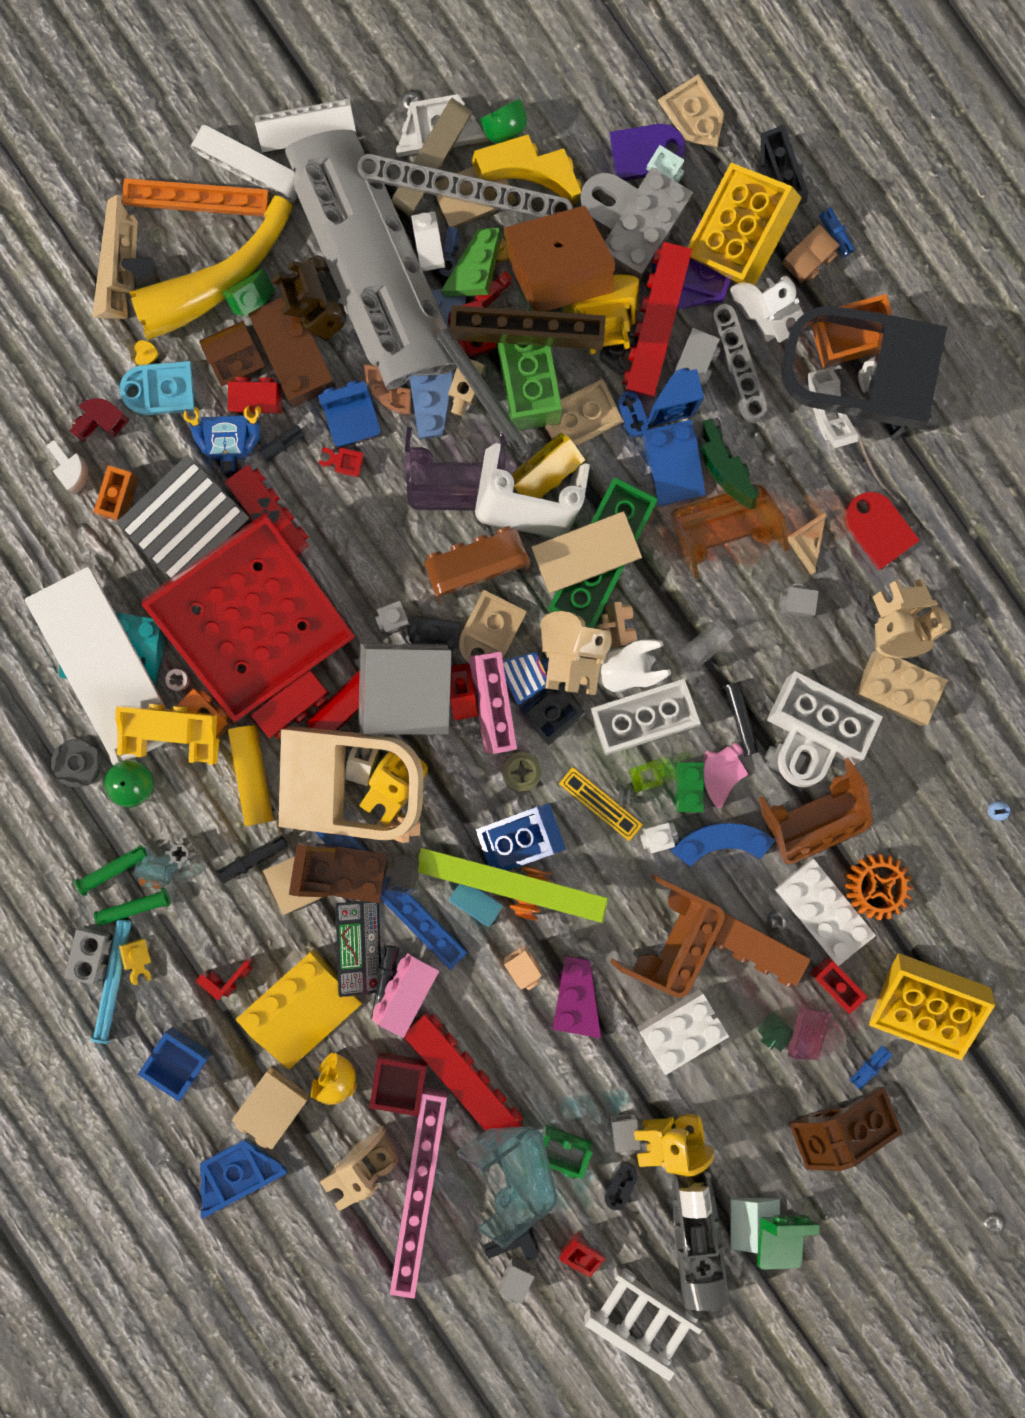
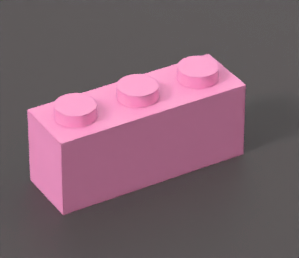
M407 953L406 957L400 960L394 979L387 984L382 1001L375 1006L372 1020L378 1026L404 1038L439 970Z

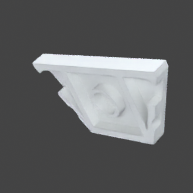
M456 94L410 102L407 120L404 122L400 143L396 148L397 157L418 154L449 100L454 98L465 106L460 96ZM473 114L453 147L488 141Z

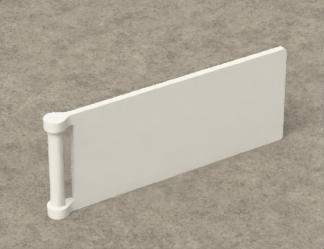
M86 567L25 598V602L104 744L112 765H115L119 761L136 758V755L131 754L117 755L116 706L124 705L146 708L149 707V703H164L92 569ZM149 740L147 741V752L167 742Z

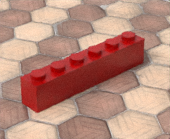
M663 242L662 248L656 249L653 263L657 264L656 272H650L647 287L651 288L649 298L644 297L641 312L645 313L643 322L638 321L635 336L639 337L637 346L632 345L628 359L633 361L631 371H625L622 383L627 385L626 392L631 391L650 398L655 396L692 252L691 248Z
M427 1011L424 1012L410 1025L404 1036L405 1039L501 1148L523 1129L522 1114L516 1107L510 1108L505 1102L507 1098L499 1088L495 1090L490 1085L491 1079L482 1069L480 1071L477 1070L473 1065L475 1061L467 1051L462 1052L457 1047V1039L450 1032L447 1034L440 1027L442 1023L439 1018L433 1013L430 1015Z

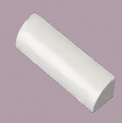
M350 98L255 116V126L262 152L287 148L298 140L326 131L353 130L356 132Z

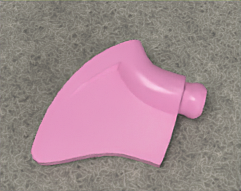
M733 743L731 747L727 746L719 752L707 750L703 758L704 787L710 800L717 808L723 806L733 786L748 775L738 758L743 753L738 743Z

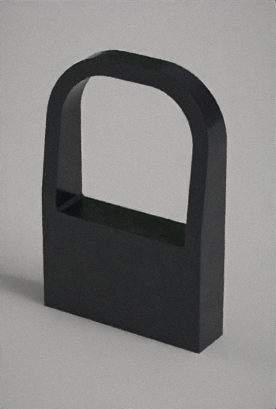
M835 306L814 308L804 313L794 323L789 333L781 367L783 385L794 400L811 408L922 430L929 421L947 326ZM817 322H829L874 331L880 334L866 400L812 392L799 384L793 372V361L799 334L807 326Z

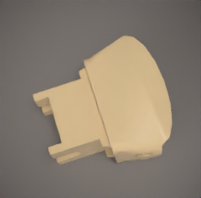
M557 611L547 614L541 621L542 652H547V657H549L545 688L558 690L559 682H566L565 691L578 693L579 684L587 685L586 694L596 695L600 664L604 663L606 654L612 644L611 632L586 627L585 621L575 613ZM597 637H599L598 645L595 644Z

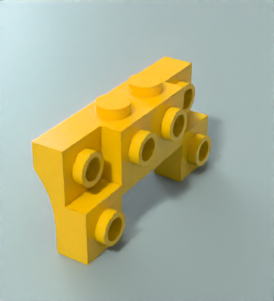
M149 703V707L146 708L124 705L116 706L117 755L146 756L147 740L184 744L190 743V763L198 761L208 762L209 765H213L218 762L219 738H216L217 715L188 711L187 706H173V709H166L164 704Z

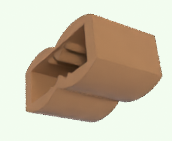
M819 224L784 258L782 265L801 284L806 280L811 282L821 272L818 268L823 263L828 265L838 255L835 251L840 245Z

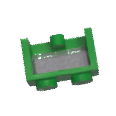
M546 1125L536 1153V1163H539L542 1168L547 1170L555 1169L561 1171L569 1178L574 1179L577 1177L583 1179L593 1152L592 1141Z

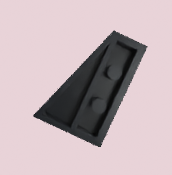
M783 124L761 133L760 174L792 186L801 196L798 204L800 206L807 203L808 190L785 125Z

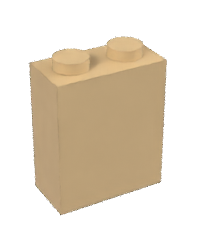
M270 1067L231 1121L235 1123V1127L245 1134L248 1132L255 1137L258 1145L272 1150L310 1095L277 1070Z

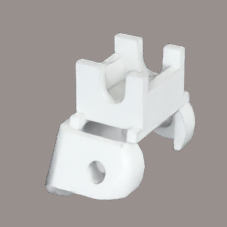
M788 276L781 277V281L776 284L770 278H763L757 281L755 286L744 282L735 284L730 289L731 299L746 319H752L756 322L766 342L776 337L778 343L788 338L789 332L787 328L792 327L795 323L794 320L797 321L803 315L798 304L799 299L795 298V285ZM781 289L784 290V296L782 298L779 297V291Z

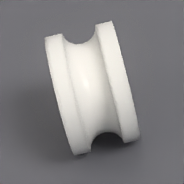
M173 669L167 673L165 682L171 690L183 691L189 686L190 678L185 671ZM174 675L183 676V680H181V682L183 683L181 686L177 684L173 685L172 680H175L173 679Z

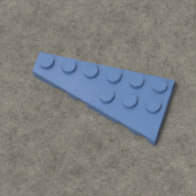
M442 289L432 290L431 292L447 328L450 329L448 314L452 309V305H464L467 296L444 297L441 293ZM454 370L443 375L412 376L410 378L419 440L442 437L444 435L450 397L448 393L452 384Z

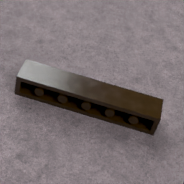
M452 305L450 334L451 340L602 350L606 315Z

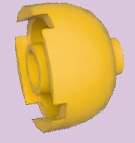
M330 1053L319 1066L317 1071L322 1073L318 1080L313 1079L310 1093L313 1099L321 1103L336 1105L354 1094L357 1088V1083L355 1082L356 1072L355 1067L349 1060L337 1053Z

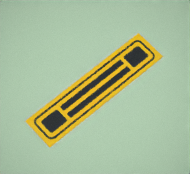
M573 767L560 781L559 785L628 841L633 838L643 825Z

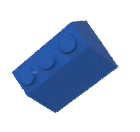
M682 368L675 371V374L671 376L652 408L648 418V427L695 417L704 399L697 369Z

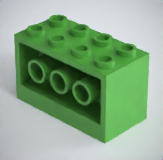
M496 343L509 416L518 431L560 424L562 407L550 346Z

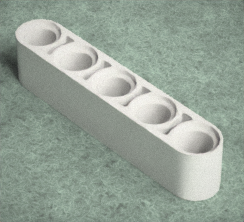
M206 125L201 126L190 146L195 153L256 186L266 189L274 195L283 197L290 203H295L298 195L293 185L296 178L293 170Z

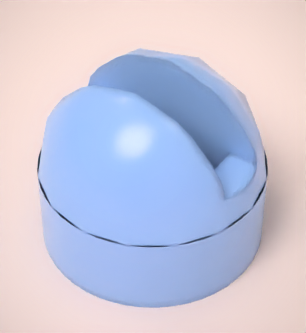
M995 801L989 805L988 814L992 819L1002 821L1010 815V808L1005 802ZM1005 809V813L995 814V810Z

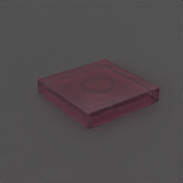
M801 1007L788 1050V1056L794 1059L819 1060L832 1013L826 1010Z

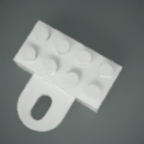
M794 671L786 678L767 718V721L789 732L778 756L780 773L792 785L809 787L825 777L834 756L842 760L849 757L852 763L856 765L864 760L883 717ZM801 752H807L811 757V762L804 775L797 773L795 770V763Z

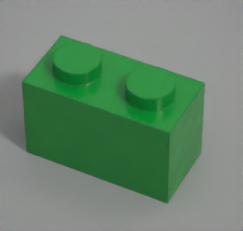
M676 762L675 811L703 812L704 763Z

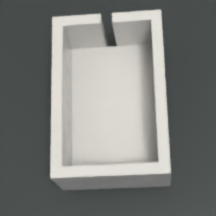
M700 989L637 1026L665 1075L729 1037Z

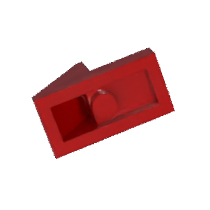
M576 1232L562 1248L559 1256L561 1262L589 1278L606 1260L600 1251L585 1242L579 1232Z

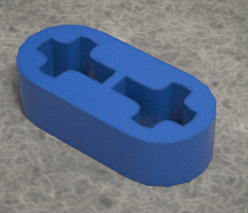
M631 391L624 392L619 397L618 410L624 420V426L628 435L640 438L643 432L648 429L647 417L638 395ZM625 398L635 402L632 406V413L628 406L622 405L625 403ZM632 417L636 418L638 424H643L639 432H637L636 428H631L634 423Z

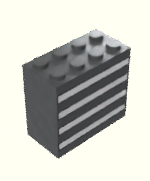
M187 454L116 524L169 579H172L253 522V520Z

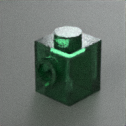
M773 1011L757 1029L763 1036L760 1041L770 1050L775 1047L780 1052L797 1034Z

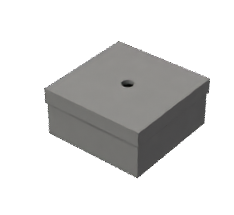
M360 643L359 730H362L363 734L448 735L451 650L448 648V645Z

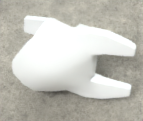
M642 639L634 641L626 647L609 649L604 663L600 664L598 682L613 692H623L633 687H649L658 684L671 675V670L651 671L652 664L656 659L655 656L648 655L647 652L662 647L663 642L657 639Z

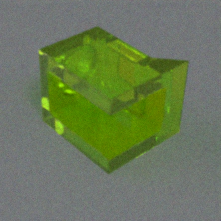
M656 760L626 769L633 783L634 793L664 784L662 778H665L666 774L662 764L657 765ZM652 768L656 780L644 783L641 772Z

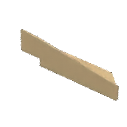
M118 194L107 201L92 316L95 318H128L126 294L134 291L135 276L131 271L124 269L121 262L124 258L136 257L138 221L133 214L129 215L121 203L122 197Z

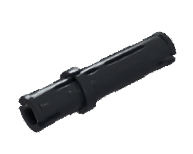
M281 834L242 857H236L235 861L216 870L219 879L225 884L242 873L244 875L247 874L254 866L288 849L289 846L286 845L285 838Z
M384 945L381 965L377 969L379 976L373 1010L382 1001L387 984L394 979L397 973L395 968L399 947Z

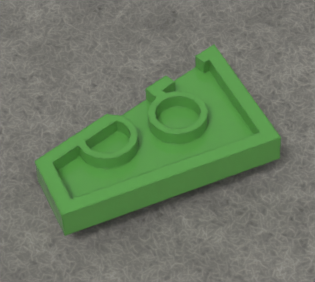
M500 228L477 229L441 290L444 297L489 295L503 235Z

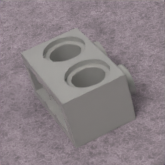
M87 927L76 929L64 978L91 985L103 979L107 971V965H105L106 956L110 954L113 943L110 940L112 933ZM91 938L97 941V950H93L90 947L89 941ZM85 962L91 965V974L84 971L83 965Z

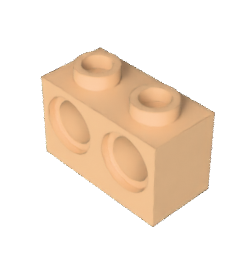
M523 945L504 958V965L520 990L525 987L529 990L540 982L539 978L542 976L541 968L526 945Z

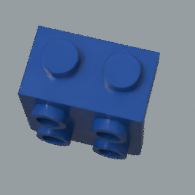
M352 381L346 384L347 387L340 389L335 387L328 388L323 391V394L318 395L336 447L376 437L381 433L365 381Z

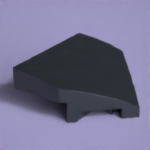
M413 615L409 641L411 644H446L452 653L458 647L461 622Z

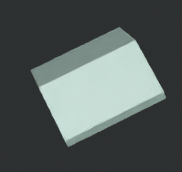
M730 1198V1248L758 1253L761 1217L780 1215V1199Z

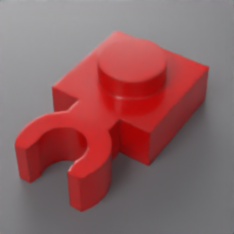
M506 271L503 272L495 282H491L489 295H477L475 301L481 300L482 306L487 308L500 296L502 291L512 284V277Z
M322 448L323 453L330 455L328 461L319 460V464L322 467L329 468L334 465L335 473L359 478L364 453L340 448L339 453L335 454L330 448Z

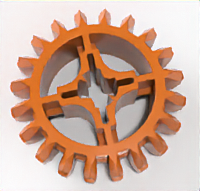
M877 853L875 858L873 855H867V863L860 858L858 860L860 868L855 865L851 866V869L856 873L854 875L847 874V878L851 879L852 883L845 884V887L852 889V891L846 895L848 898H855L851 905L853 907L859 906L858 913L863 914L866 912V917L870 919L875 914L877 920H882L883 914L887 919L892 918V912L899 915V906L907 908V904L903 901L905 898L912 899V896L906 893L907 890H913L914 888L906 883L912 880V876L904 875L908 868L905 866L900 867V860L896 859L893 861L891 855H887L884 858L883 854ZM886 867L892 873L879 877L872 869ZM865 876L867 878L868 885L862 893L861 885L863 878ZM877 882L883 883V886H881L883 887L882 892L875 890ZM895 883H897L896 893L893 897L891 894V888ZM879 896L886 902L882 906H871L866 900Z

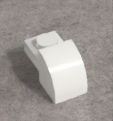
M53 440L46 445L60 464L53 472L67 491L75 495L82 490L87 482V463L78 454L74 455L65 443L61 445Z
M704 1182L694 1183L689 1188H679L683 1217L707 1218L712 1213L709 1186L705 1187Z

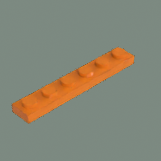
M124 178L122 203L124 206L264 217V213L269 206L270 193L266 189Z

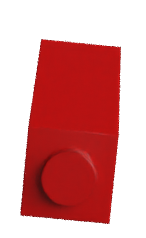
M469 663L451 666L450 702L454 720L478 717Z

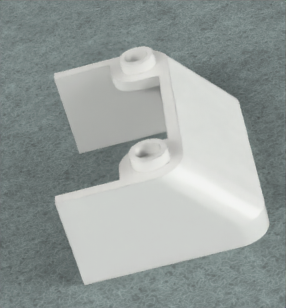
M495 443L487 448L484 455L475 510L477 519L486 525L501 528L511 526V529H517L519 532L552 539L569 533L584 502L590 464L585 463L577 467V470L571 475L570 486L561 491L557 503L513 493L514 480L512 475L505 470L497 469L501 444Z

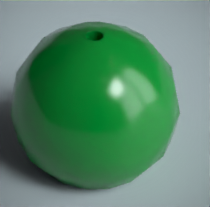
M125 759L117 762L108 770L104 780V788L112 802L121 807L133 808L143 804L150 797L154 788V779L152 772L145 764L137 760Z

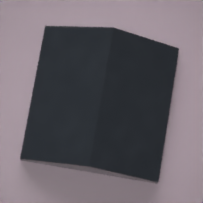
M560 684L558 690L544 689L519 710L521 715L548 746L586 715Z

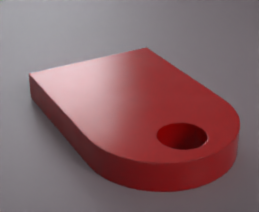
M862 493L855 497L846 508L845 524L847 529L878 570H881L920 541L890 500L880 493ZM859 501H864L868 504L869 510L867 513L863 514L857 510V503Z

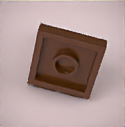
M304 841L296 846L289 895L327 898L329 896L380 903L388 854Z
M876 1087L846 1108H830L796 1118L789 1122L807 1170L843 1171L855 1167L903 1134L885 1087Z

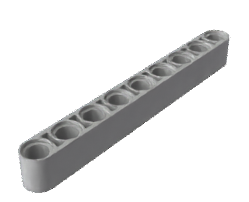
M372 154L362 156L358 162L359 175L369 181L530 217L541 218L555 214L554 210L557 203L562 204L566 210L573 209L571 202L562 197ZM365 161H372L376 166V171L372 174H367L362 170V164ZM388 167H397L400 171V177L395 180L390 179L386 174ZM415 171L422 173L424 176L423 184H414L411 181V174ZM444 177L448 182V188L446 190H439L435 185L436 178ZM467 182L471 185L472 192L469 196H464L460 193L459 186L461 183ZM485 188H492L495 191V199L493 201H488L484 198L483 191ZM509 193H515L518 196L519 203L516 207L509 205L507 201ZM533 198L540 199L542 202L540 212L532 209L531 201Z

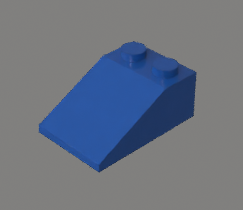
M692 419L645 430L641 438L655 496L658 499V507L705 496L698 444Z
M550 803L476 829L488 865L504 870L519 867L566 849Z

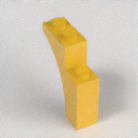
M528 134L474 151L472 165L478 179L487 181L500 179L527 180L548 188L559 197L569 200L572 205L578 203L582 185L580 180L576 179L574 175L572 159L569 156L567 157L564 148L538 156L537 146L534 142H531Z

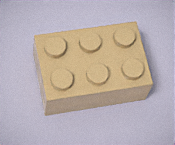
M876 650L872 652L853 696L916 725H928L948 680L903 659L885 657Z

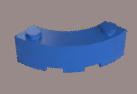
M718 822L689 831L678 839L679 842L675 844V847L668 850L691 867L705 854L725 848L744 850L754 857L761 859L775 839L767 833L747 825Z

